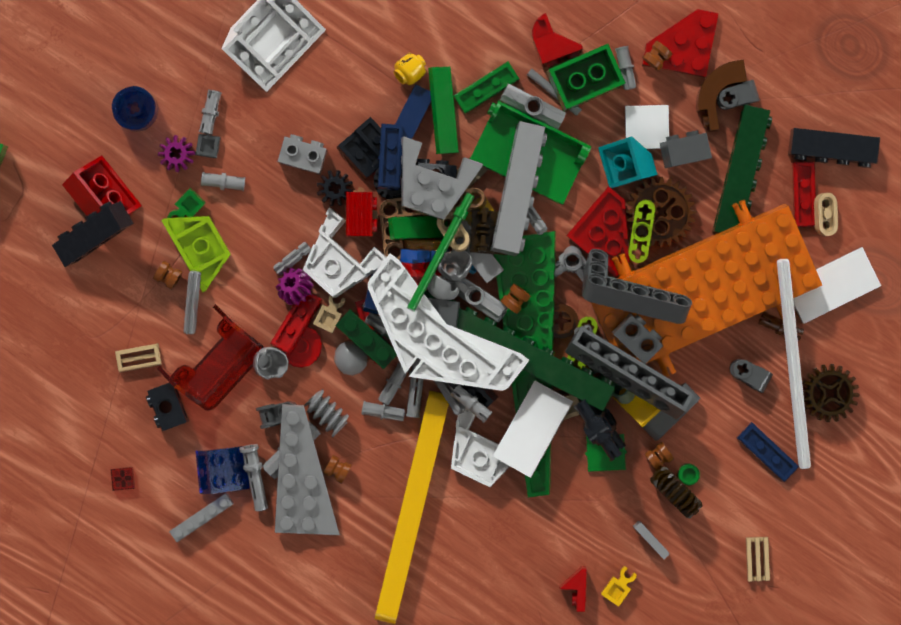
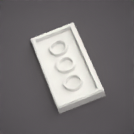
M863 247L816 269L822 286L793 298L794 307L802 324H805L880 287L881 284Z
M534 381L493 457L531 478L573 401Z

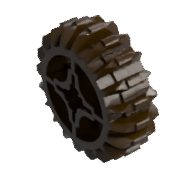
M823 364L821 365L822 372L817 368H813L815 376L810 373L806 375L811 380L810 382L802 381L803 385L808 386L807 390L803 389V393H807V396L804 397V402H809L805 405V409L813 408L810 411L811 416L818 412L817 420L821 421L825 415L826 422H830L831 416H833L835 422H838V414L845 419L847 418L845 410L850 413L853 412L849 405L857 406L858 402L852 399L853 397L860 396L859 393H853V390L858 389L859 385H851L856 378H847L850 374L849 370L844 371L842 374V366H838L835 371L834 364L829 365V370ZM827 375L838 377L830 385H826L819 380ZM842 383L846 387L845 401L839 394ZM815 385L821 393L817 404L813 397ZM824 388L834 389L835 398L826 397L827 393H825L826 390ZM830 401L840 406L832 411L821 409Z
M662 466L653 473L654 475L650 478L651 483L686 518H691L699 512V509L703 506L702 502L667 467Z

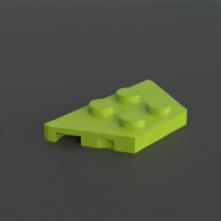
M210 216L162 219V223L189 270L201 273L200 289L202 292H205L231 255Z

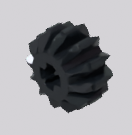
M330 170L328 171L329 179L324 175L321 176L325 184L317 183L318 187L324 188V190L318 191L317 194L319 196L326 194L322 199L323 203L331 198L330 206H334L335 200H337L339 206H342L340 198L343 197L346 201L345 193L353 192V190L346 189V187L353 185V182L348 181L344 183L348 178L347 174H344L340 179V170L336 171V177H333V173ZM332 183L341 185V190L338 189L339 193L335 194L333 191H329Z

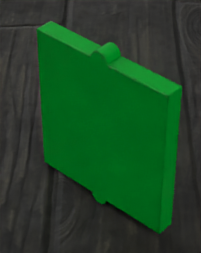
M619 434L624 442V434ZM586 436L587 451L585 455L587 456L588 472L626 470L625 454H627V450H625V447L619 449L622 454L618 458L615 457L613 461H610L601 445L593 444Z

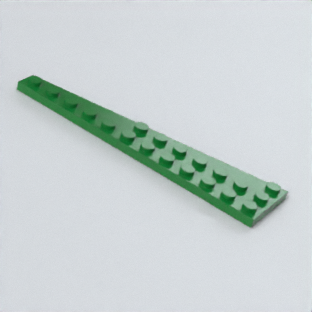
M556 231L545 232L542 235L531 234L522 236L525 239L523 252L519 251L517 256L493 254L494 258L504 269L502 273L496 276L499 299L501 300L504 295L509 294L513 284L518 285L531 296L527 302L521 305L522 309L518 314L509 308L507 309V313L502 319L503 327L517 332L515 337L521 340L525 336L535 341L534 346L541 350L543 347H546L552 351L554 347ZM522 370L512 382L516 413L534 381L552 390L553 385ZM551 443L532 477L530 478L525 475L528 498L550 495Z

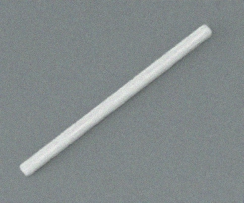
M788 259L777 260L798 465L800 469H808L811 467L790 263Z

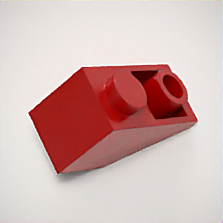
M555 32L533 40L541 65L547 64L548 68L559 64V60L567 57L568 60L580 56L579 52L583 50L581 44Z

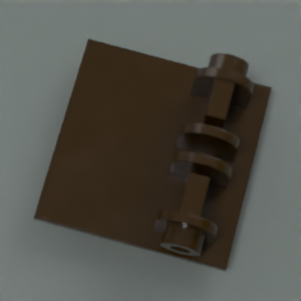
M489 208L472 209L471 253L508 255L490 251L499 211H489Z

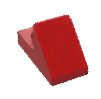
M581 566L559 586L560 589L576 590V593H572V606H575L576 612H585L586 566Z

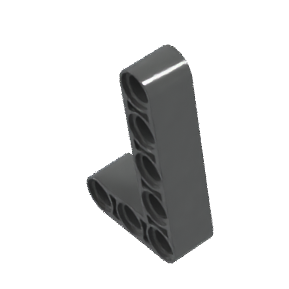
M600 249L590 250L583 270L582 296L585 300L672 323L682 324L686 321L692 305L690 298L685 295L609 277L607 253Z

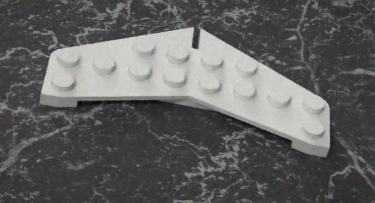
M390 253L370 278L368 290L404 373L406 374L416 359L419 358L421 361L409 377L500 391L506 390L528 363L529 359L521 353L446 324L425 294H423L415 312L409 310L407 306L418 285L400 260Z

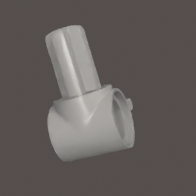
M569 246L558 256L559 260L555 262V278L567 270L568 272L571 271V273L575 272L583 282V270L586 259L583 257L581 249L576 246ZM570 255H576L578 259L574 262H571L567 259V257Z

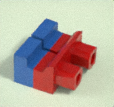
M438 248L401 249V263L417 285H419ZM437 268L436 275H441Z

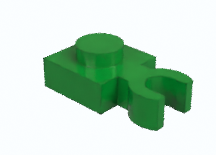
M189 188L175 203L179 209L172 210L167 218H171L173 215L193 217L206 202L194 190Z

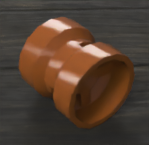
M656 41L652 45V50L647 52L642 58L652 68L659 71L663 67V62L669 60L673 54L666 46Z
M163 261L153 279L158 282L162 281L167 288L172 290L183 272L177 268L173 269L168 262Z
M513 284L509 294L504 295L500 301L511 311L518 314L522 309L521 305L527 302L531 296L521 287Z
M663 442L657 444L653 451L649 450L644 454L655 470H659L664 463L674 460Z
M333 455L323 474L328 477L334 475L333 477L336 481L342 484L352 465L347 462L340 463L339 458Z

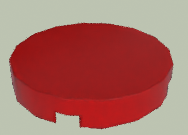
M309 326L306 327L291 354H286L289 361L288 364L293 367L302 368L310 366L317 361L321 355L322 341L316 330Z

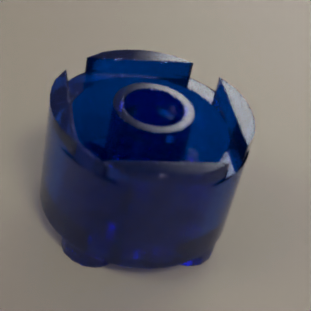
M131 86L119 91L112 101V112L115 120L122 127L130 131H144L156 121L158 103L154 96L144 88ZM138 104V108H140L139 112H135L133 114L131 106H136Z

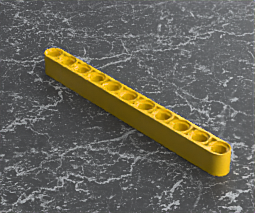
M429 391L374 620L391 624L396 623L449 405L443 394L439 392Z

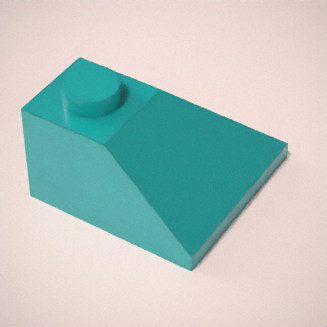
M632 136L598 147L610 188L658 175L652 154Z

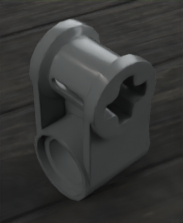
M754 80L746 81L721 91L716 99L718 107L728 110L760 101ZM731 96L732 100L728 103L723 101V98Z
M744 359L734 360L729 367L733 377L760 393H764L773 376L771 372ZM738 365H743L744 373H739Z
M287 401L257 407L256 411L259 412L262 423L260 428L264 429L280 425L282 404H297Z

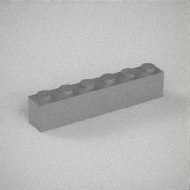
M522 121L516 126L490 251L517 256L519 251L523 252L525 239L522 236L524 230L527 231L530 218L527 217L528 209H532L534 197L531 196L532 188L536 189L538 183V176L535 175L537 167L540 168L543 159L540 150L541 146H545L547 134L544 133L545 127Z

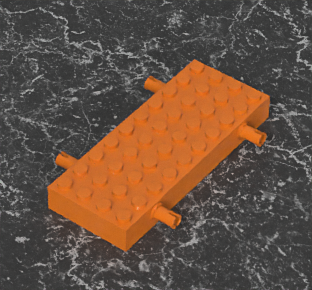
M745 200L739 201L740 207L737 203L732 205L740 222L738 225L631 271L625 253L619 255L622 264H620L617 256L612 258L619 274L617 279L685 295L692 300L686 321L682 324L638 314L646 322L644 325L649 331L654 329L662 337L660 342L663 344V347L648 362L657 360L665 377L670 376L666 367L669 368L671 374L676 373V369L669 357V354L673 351L773 307L777 308L783 323L777 260H789L793 298L822 286V282L788 205L782 204L758 216L751 217ZM591 302L607 341L641 361L612 333L629 313L634 317L637 314ZM634 324L628 325L625 330L626 334L633 335L637 331V326ZM644 340L641 348L644 350L650 349L653 344L652 340Z

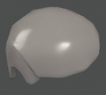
M454 250L445 252L438 266V271L447 280H462L467 276L472 267V256L467 250L462 252Z
M436 272L427 287L429 293L439 300H453L459 293V289L455 284L445 280L442 275L438 277Z
M353 341L341 343L335 350L334 362L343 374L353 376L361 373L367 366V354Z
M275 347L262 348L254 356V370L262 378L267 380L281 378L288 370L289 361L286 354Z

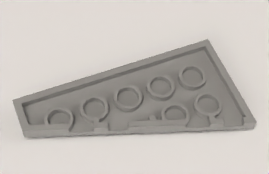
M282 404L275 533L340 535L304 405Z

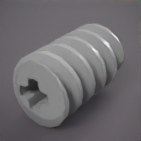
M320 390L308 400L304 407L309 405L307 413L315 411L313 419L321 417L319 425L322 426L327 423L325 431L328 432L333 429L331 437H334L348 423L349 415L340 416L343 409L334 410L337 403L328 404L331 397L322 398L324 390Z

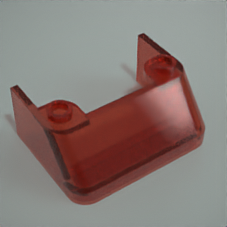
M216 304L213 308L223 317L217 326V333L222 338L194 368L189 365H182L173 374L160 365L157 368L175 389L207 411L216 408L253 368L255 354L264 348L255 337Z

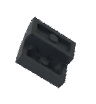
M371 117L337 146L340 153L365 180L379 168V161L377 159L380 154L381 128Z

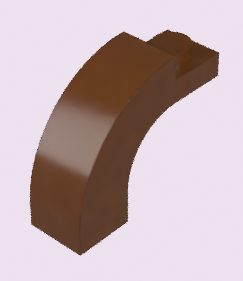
M744 60L732 61L719 66L702 83L697 95L696 112L705 111L702 119L704 128L708 127V132L719 130L716 111V99L719 92L726 86L747 81Z

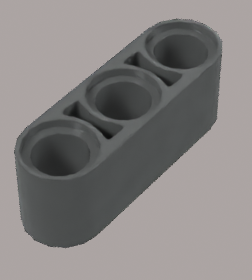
M686 382L681 386L694 394L686 411L677 420L660 411L643 427L655 441H658L700 400V397Z

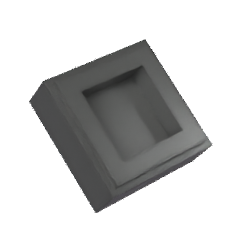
M199 134L195 155L217 159L221 137Z

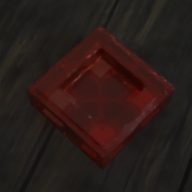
M133 467L110 469L113 491L135 488Z

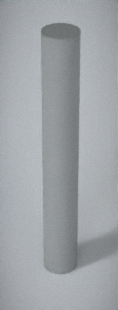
M531 69L527 76L558 100L551 83ZM579 106L570 109L576 116L582 110Z

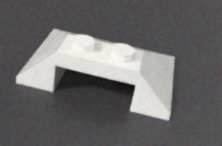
M257 0L230 28L221 49L267 92L326 29L297 0Z

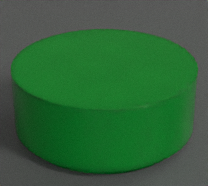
M684 464L678 470V478L685 485H694L700 478L699 469L693 464Z

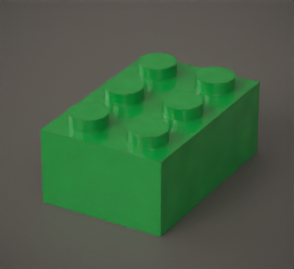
M605 44L550 68L546 72L564 112L626 84L609 44Z

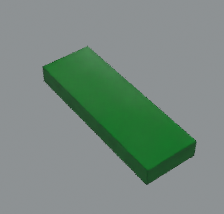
M509 61L455 94L454 98L464 114H467L503 91L508 84L512 85L520 79Z
M436 217L388 218L390 240L441 239L444 237L437 226Z

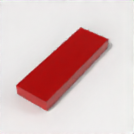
M793 162L794 220L797 227H815V162Z
M314 294L307 295L305 297L306 302L301 300L299 306L294 304L272 339L271 346L290 355L323 300Z

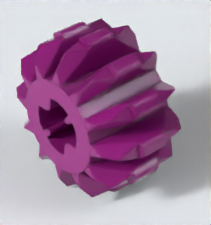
M174 135L173 143L167 137L165 140L168 146L160 144V148L165 150V152L158 153V156L165 157L160 163L162 165L168 163L166 169L169 171L174 166L175 172H179L180 165L184 170H187L188 167L185 162L187 161L191 164L194 162L188 158L189 155H195V151H188V149L192 148L193 144L188 143L185 145L187 140L185 137L181 138L179 142L178 136ZM174 149L182 151V154L179 153L181 155L179 159L171 156L174 154L172 152Z
M290 268L289 273L283 272V278H277L280 284L275 286L279 298L289 305L294 303L299 306L301 300L306 302L305 297L312 295L310 289L314 287L311 277L299 268L297 270Z

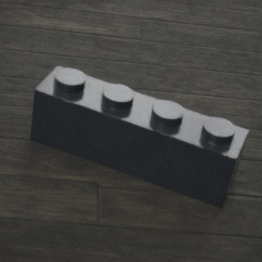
M793 128L790 133L788 155L794 156V160L806 161V158L809 157L815 158V162L828 163V160H836L837 165L849 166V163L853 162L858 163V167L871 168V165L878 162L880 137Z
M111 201L99 207L101 210L99 213L95 211L85 217L86 222L80 221L71 227L73 231H66L57 237L59 240L52 244V247L64 267L80 261L134 224L121 201L114 204Z

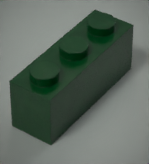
M350 309L335 325L382 369H385L397 356L394 348L353 310Z

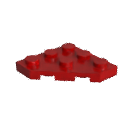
M700 9L695 10L646 43L644 55L652 50V45L656 41H659L673 54L669 60L663 62L661 69L705 78L719 13ZM643 60L642 65L651 67Z
M608 186L566 236L588 255L592 249H600L606 252L608 255V272L616 278L618 271L612 258L617 256L620 264H622L619 255L625 253L628 263L630 262L625 200Z

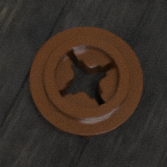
M557 304L554 305V321L559 318V312H561L564 319L570 320V322L564 323L563 331L559 328V324L554 323V337L563 339L571 336L578 327V316L570 306Z

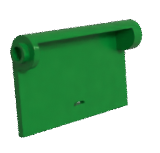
M499 100L496 104L492 102L487 112L490 118L470 159L482 163L483 167L506 178L517 124L522 121L545 127L544 133L547 134L545 146H541L540 154L543 155L540 168L537 167L535 175L538 176V183L536 189L532 188V191L563 205L592 146Z

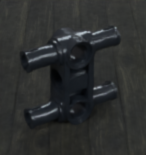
M586 399L580 400L581 402L577 403L574 408H576L585 422L583 428L585 434L593 444L601 445L610 461H613L615 457L618 458L622 454L619 449H623L626 446L616 431L617 422L607 408L605 411H602L588 404Z

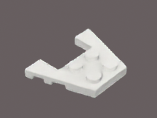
M329 207L326 212L325 222L319 229V237L316 244L312 246L303 271L332 297L336 298L376 272L387 257L377 248L373 247L361 263L355 260L332 239L346 220Z
M465 410L462 414L458 415L456 420L451 469L491 487L510 466L493 457L499 445L498 443L469 430L475 415L471 411L467 412Z

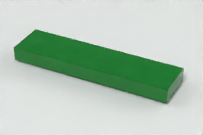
M451 66L428 68L436 154L459 153Z

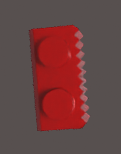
M346 192V236L373 237V232H377V219H373V210H377V197H373V192Z

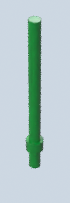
M467 193L460 207L456 208L453 214L454 218L407 306L409 310L415 312L456 231L468 215L467 210L474 199L473 195Z

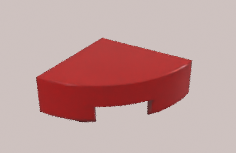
M546 13L541 15L534 23L532 29L533 40L553 32Z

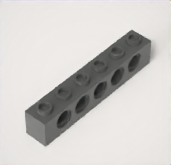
M583 326L574 334L565 350V353L676 420L686 411L694 396L692 392Z

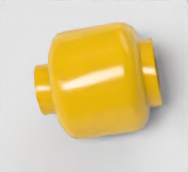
M408 53L395 63L394 76L403 85H413L425 75L426 62L420 55L416 56Z

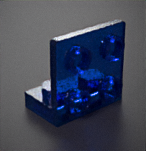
M243 446L195 451L200 494H216L250 488L248 474L243 469L245 465L243 454L239 450Z

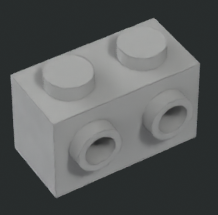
M292 134L290 138L284 137L277 162L320 175L327 154V149L323 148L324 144L311 140V144L302 142L303 137Z

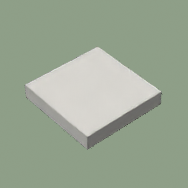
M669 105L625 106V137H634L646 149H660L659 143L666 142V137H669Z

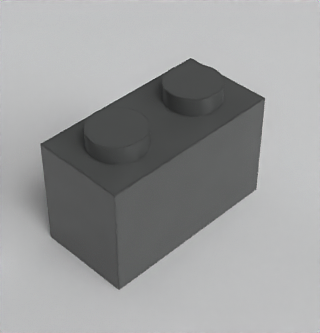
M698 130L687 132L684 138H679V135L666 137V142L659 143L665 169L712 158L707 133L699 134Z

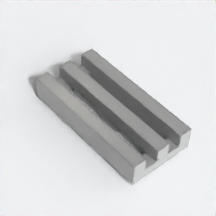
M640 521L633 525L663 559L669 556V552Z

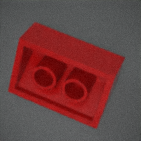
M102 155L74 171L62 184L86 216L95 211L99 213L101 211L99 207L110 201L112 204L121 201L129 216L142 206Z

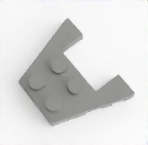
M402 137V206L444 220L483 164L463 158L457 178H453L416 165L422 143Z

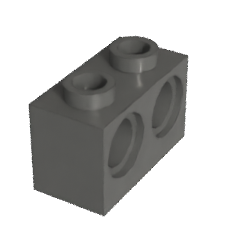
M629 313L612 333L637 358L646 364L663 347V344L660 342L662 337L654 329L651 331L644 327L646 322L638 314L634 317ZM630 324L637 326V331L633 335H628L625 332L626 327ZM646 339H650L653 342L652 347L648 350L641 348L642 342Z

